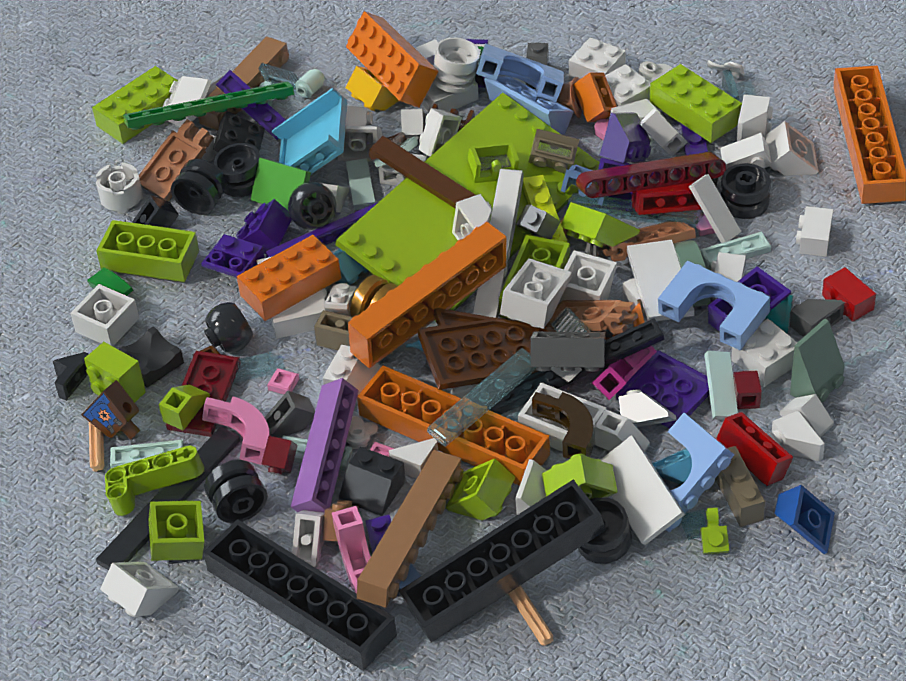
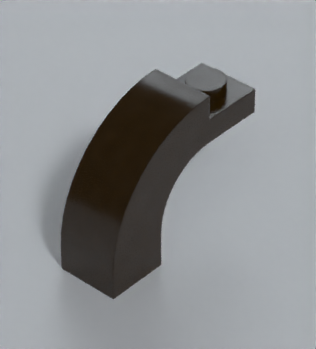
M535 392L532 397V415L557 422L568 430L562 441L563 457L570 459L571 456L576 454H584L590 457L594 443L593 420L586 406L577 398L565 392L561 393L559 399Z

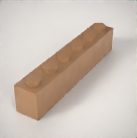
M266 36L232 72L251 89L259 87L265 80H269L274 76L270 70V74L268 73L264 64L266 67L268 65L270 69V66H272L275 71V69H280L288 61L287 43ZM217 87L208 97L225 93ZM235 107L227 108V111L235 115L242 110ZM215 111L207 112L205 116L198 117L199 123L219 131V123L226 111L216 113Z

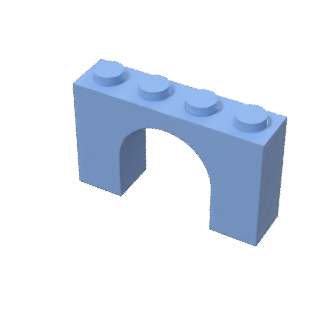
M486 43L476 74L494 81L497 80L498 75L520 79L536 88V96L553 102H557L564 83V71Z
M687 261L659 296V314L680 322L690 307L697 301L711 297L723 299L731 304L733 309L720 325V342L741 351L747 340L769 314L770 297L763 292L746 287L740 282L728 279L722 274L705 269L699 264Z
M683 413L668 433L687 448L692 458V469L688 479L680 487L670 490L686 514L689 509H692L697 504L698 498L702 493L713 485L717 475L729 466L735 454L694 419ZM682 517L668 527L666 531L671 532L672 529L678 527Z

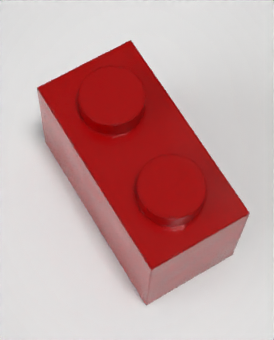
M846 267L824 278L822 296L827 300H842L845 302L843 315L847 316L852 322L874 310L876 293Z

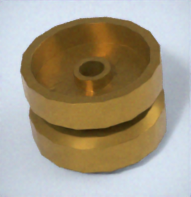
M377 275L367 277L359 285L352 298L350 307L351 317L361 314L372 303L380 300L388 291L395 289L398 285L389 283L386 279Z

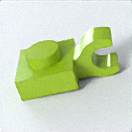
M718 507L707 508V527H701L700 529L703 555L728 553L727 526H719Z

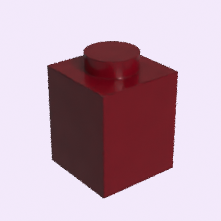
M758 371L733 372L737 409L760 408L762 390Z
M268 436L261 464L271 474L282 476L283 472L291 473L298 445L292 440Z

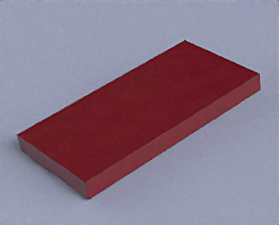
M195 351L182 386L192 385L209 393V398L226 402L241 364L240 357ZM203 404L184 430L167 423L166 428L171 431L211 437L217 424L202 420Z

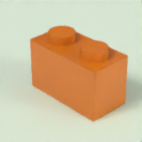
M590 72L573 84L587 122L607 119L610 117L611 108L617 107L604 73Z

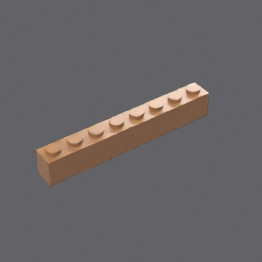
M433 450L357 580V599L386 608L391 598H396L399 584L401 581L406 580L410 564H415L418 550L420 547L423 548L425 546L429 530H434L438 514H443L447 498H452L455 484L461 482L464 470L461 469L460 457Z

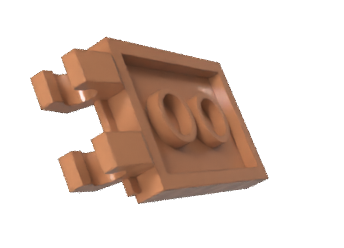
M187 119L181 125L178 132L172 131L138 175L141 187L159 198L169 201L172 198L171 185L180 174L185 163L191 159H201L206 153V147H209L214 137L204 128H201L199 131L194 126L195 124Z
M679 219L639 228L640 232L638 235L614 247L609 246V249L603 250V254L611 256V260L614 262L623 261L628 255L627 246L665 240H672L673 243L696 238L694 228Z
M562 300L557 305L546 327L555 328L569 312V316L561 323L558 329L572 315L573 318L564 326V330L575 319L576 321L568 330L578 322L579 324L572 331H575L581 325L578 331L582 329L584 331L608 329L613 334L623 333L627 329L626 324L618 325L617 323L621 321L634 322L638 318V314L627 312L635 308L634 302H624L622 300ZM566 309V310H567L566 313H565V314L557 321V323L553 326L552 324L556 321V319H557V318L564 312V310Z

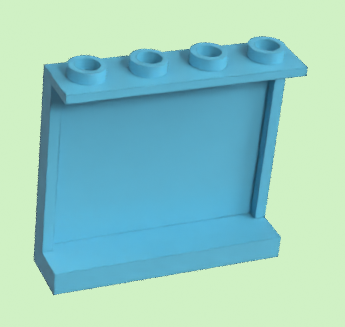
M331 88L274 128L272 133L281 139L279 163L306 170L312 174L344 152L348 100L334 88Z

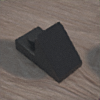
M82 352L53 361L54 369L58 376L54 383L60 399L67 401L87 377V367L84 358L89 353Z

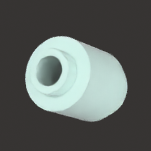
M318 69L307 71L295 83L297 93L302 97L310 98L323 86L325 81L323 73Z

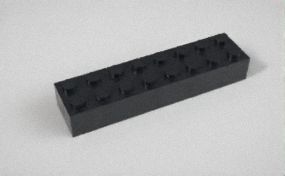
M573 479L399 590V593L405 605L432 643L606 531L602 516Z
M238 519L203 552L207 571L362 671L397 636L395 617L372 603L357 599V593Z

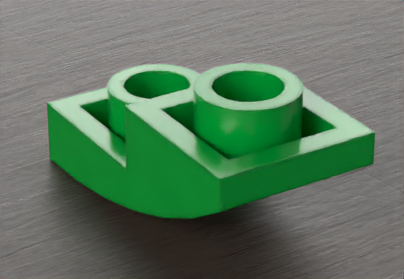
M105 267L87 280L91 288H95L100 284L126 296L134 291L127 282Z

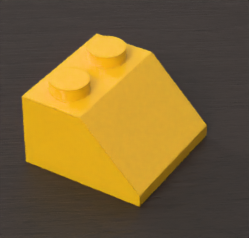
M355 67L345 88L352 93L351 96L353 98L363 101L364 107L369 108L371 111H375V109L385 111L399 102L367 68Z

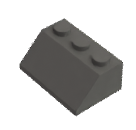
M533 332L531 336V367H536L537 371H550L551 367H561V371H575V367H585V371H599L600 367L605 365L606 332Z

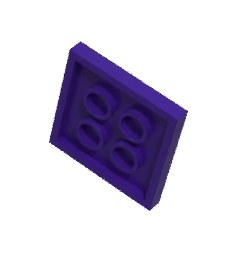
M657 350L616 393V400L619 401V396L627 395L626 392L641 390L642 393L649 395L676 415L675 421L660 423L670 429L683 413L690 416L710 395L708 378L701 372Z

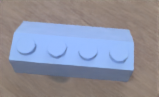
M498 76L496 81L485 77L484 80L490 100H495L503 92L560 134L566 133L574 112L573 110L558 102L536 96V90L510 76Z

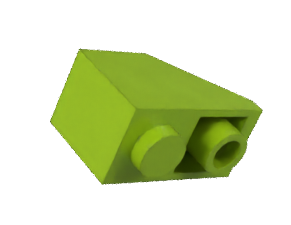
M192 385L172 387L159 403L163 422L184 430L203 406L206 398L210 397V394Z

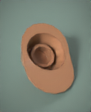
M575 77L572 81L563 84L557 102L573 110L577 118H580L583 110L573 86L580 78Z

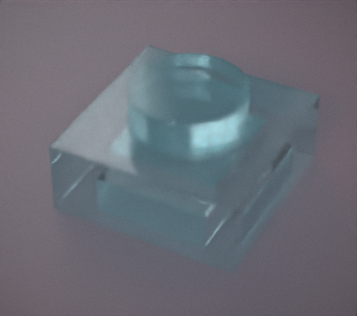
M705 509L686 513L682 517L681 525L688 540L701 537V527H707Z

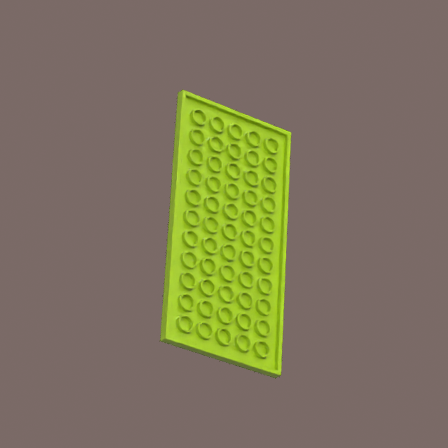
M503 92L425 161V163L475 195L481 194L484 200L491 204L493 209L498 180L474 183L473 173L468 162L469 149L471 146L512 142L519 158L518 170L523 171V178L538 175L544 176L557 213L579 193V189L573 184L568 187L565 193L561 191L566 172H558L549 167H537L533 163L528 162L537 129L560 133ZM539 142V150L570 157L571 150L559 147L558 150H553L549 144ZM577 148L574 165L576 164L590 170H598L600 162L581 148ZM500 162L501 166H507L506 162ZM491 163L482 164L481 169L491 168ZM405 178L336 240L335 245L374 275L380 276L389 283L399 286L407 277L413 276L425 264L435 260L440 253L446 252L458 241L452 233L455 208L415 182ZM523 188L521 191L516 222L518 221L525 206L528 205ZM515 225L510 258L521 248L526 235L534 236L535 234ZM474 290L472 293H470L468 296H466L464 299H462L460 302H458L456 305H454V306H453L452 308H450L449 310L455 311V310H456L460 305H462L476 290Z

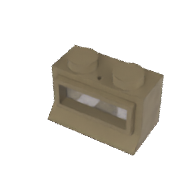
M537 129L528 162L533 163L537 167H549L564 173L566 169L569 170L574 165L580 139Z

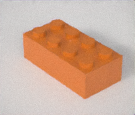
M311 235L236 277L240 296L266 321L340 280L341 272L339 259L314 235Z

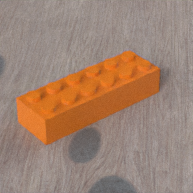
M366 11L358 19L357 25L346 45V48L399 101L418 108L439 72L384 18Z

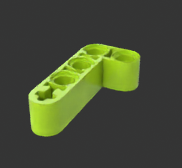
M184 446L116 466L105 474L106 496L114 513L118 516H125L135 508V495L196 478L203 473L204 465L196 447Z

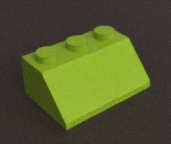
M570 202L561 223L562 228L568 230L567 235L601 248L604 244L614 247L638 235L640 229L610 215Z

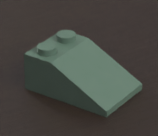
M827 319L822 320L794 345L790 395L795 398L816 394L819 400L824 402L835 388L838 389L844 382L845 365Z

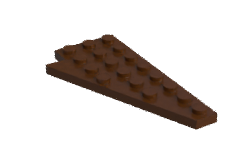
M435 308L433 315L438 326L420 328L417 335L438 390L524 377L538 372L536 367H531V336L533 332H558L559 329L546 326L543 329L523 322Z

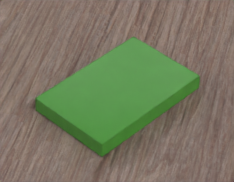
M259 158L251 200L261 204H268L275 199L288 210L290 195L298 186L310 181L311 172L269 159Z

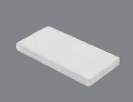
M672 240L627 246V254L647 321L653 318L656 321L669 320L670 318L659 314L658 298L681 269ZM693 305L684 317L694 316Z
M632 435L600 459L613 465L618 493L611 496L625 508L629 524L642 544L646 545L685 515L644 450Z

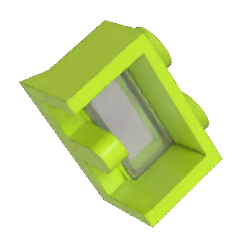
M512 142L470 147L468 162L473 173L474 183L498 180L500 169L518 170L519 158Z

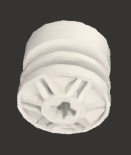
M457 37L441 40L436 47L433 65L439 72L433 83L446 92L463 93L469 91L475 82L480 56L478 47L466 39Z

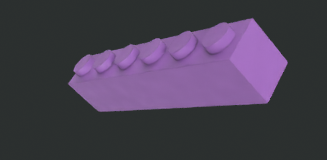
M344 378L324 384L321 387L291 503V508L296 512L308 510L325 513V509L331 505L359 392L358 389Z

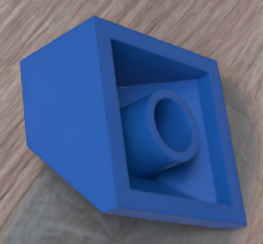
M803 485L778 494L775 515L821 553H828L835 513Z

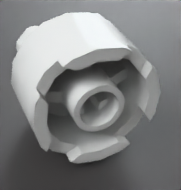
M121 163V166L111 167L109 164L100 169L96 174L101 205L105 208L123 214L127 213L130 208L142 200L143 192L137 169L131 164Z

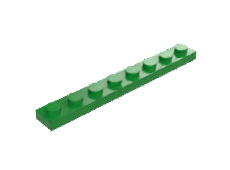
M287 81L123 114L124 123L128 129L138 130L148 124L162 125L168 120L182 121L186 117L193 115L195 117H202L207 112L215 111L216 113L227 111V108H245L251 103L265 104L271 99L285 100L288 96L294 95V88Z

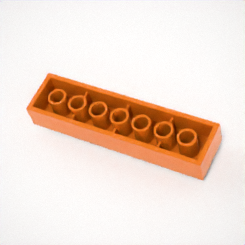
M878 65L835 68L833 89L861 204L906 201V169Z
M485 222L480 227H476L465 238L458 240L446 252L440 253L435 260L425 264L413 276L407 277L398 287L388 291L384 297L372 303L361 314L354 316L348 322L350 352L369 369L417 334L420 328H425L435 320L433 315L435 308L449 310L506 267V236L490 223Z
M384 365L357 396L359 416L418 442L436 438L439 451L460 457L462 461L475 467L496 459L516 477L513 483L519 486L529 459L536 461L542 466L550 455L549 435L443 390H438L436 387Z

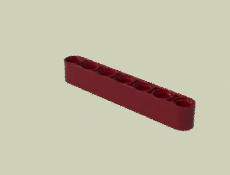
M705 152L583 172L577 177L576 186L589 198L605 197L695 182L709 174L711 179L718 178L726 171V163L715 154Z

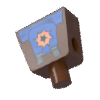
M117 380L107 387L81 414L109 438H113L121 430L131 440L141 431L132 422V418L139 412V408Z

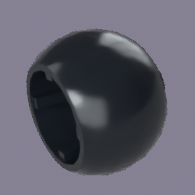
M307 182L298 186L290 195L288 211L291 219L297 226L306 230H315L328 225L332 221L336 213L337 204L333 193L328 187L317 182ZM319 203L318 211L312 213L313 205ZM303 209L309 217H303L301 210Z
M226 302L216 305L206 315L205 323L208 328L204 330V333L214 348L219 346L224 352L232 353L243 349L253 337L252 329L235 303Z

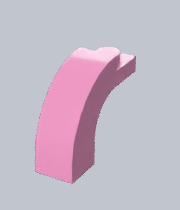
M234 396L230 403L207 397L204 403L202 420L228 426L236 430L243 439L240 460L262 465L269 436V427L262 413L250 403Z
M353 506L332 512V518L347 576L352 590L357 593V580L371 556L366 542L362 519L357 507Z

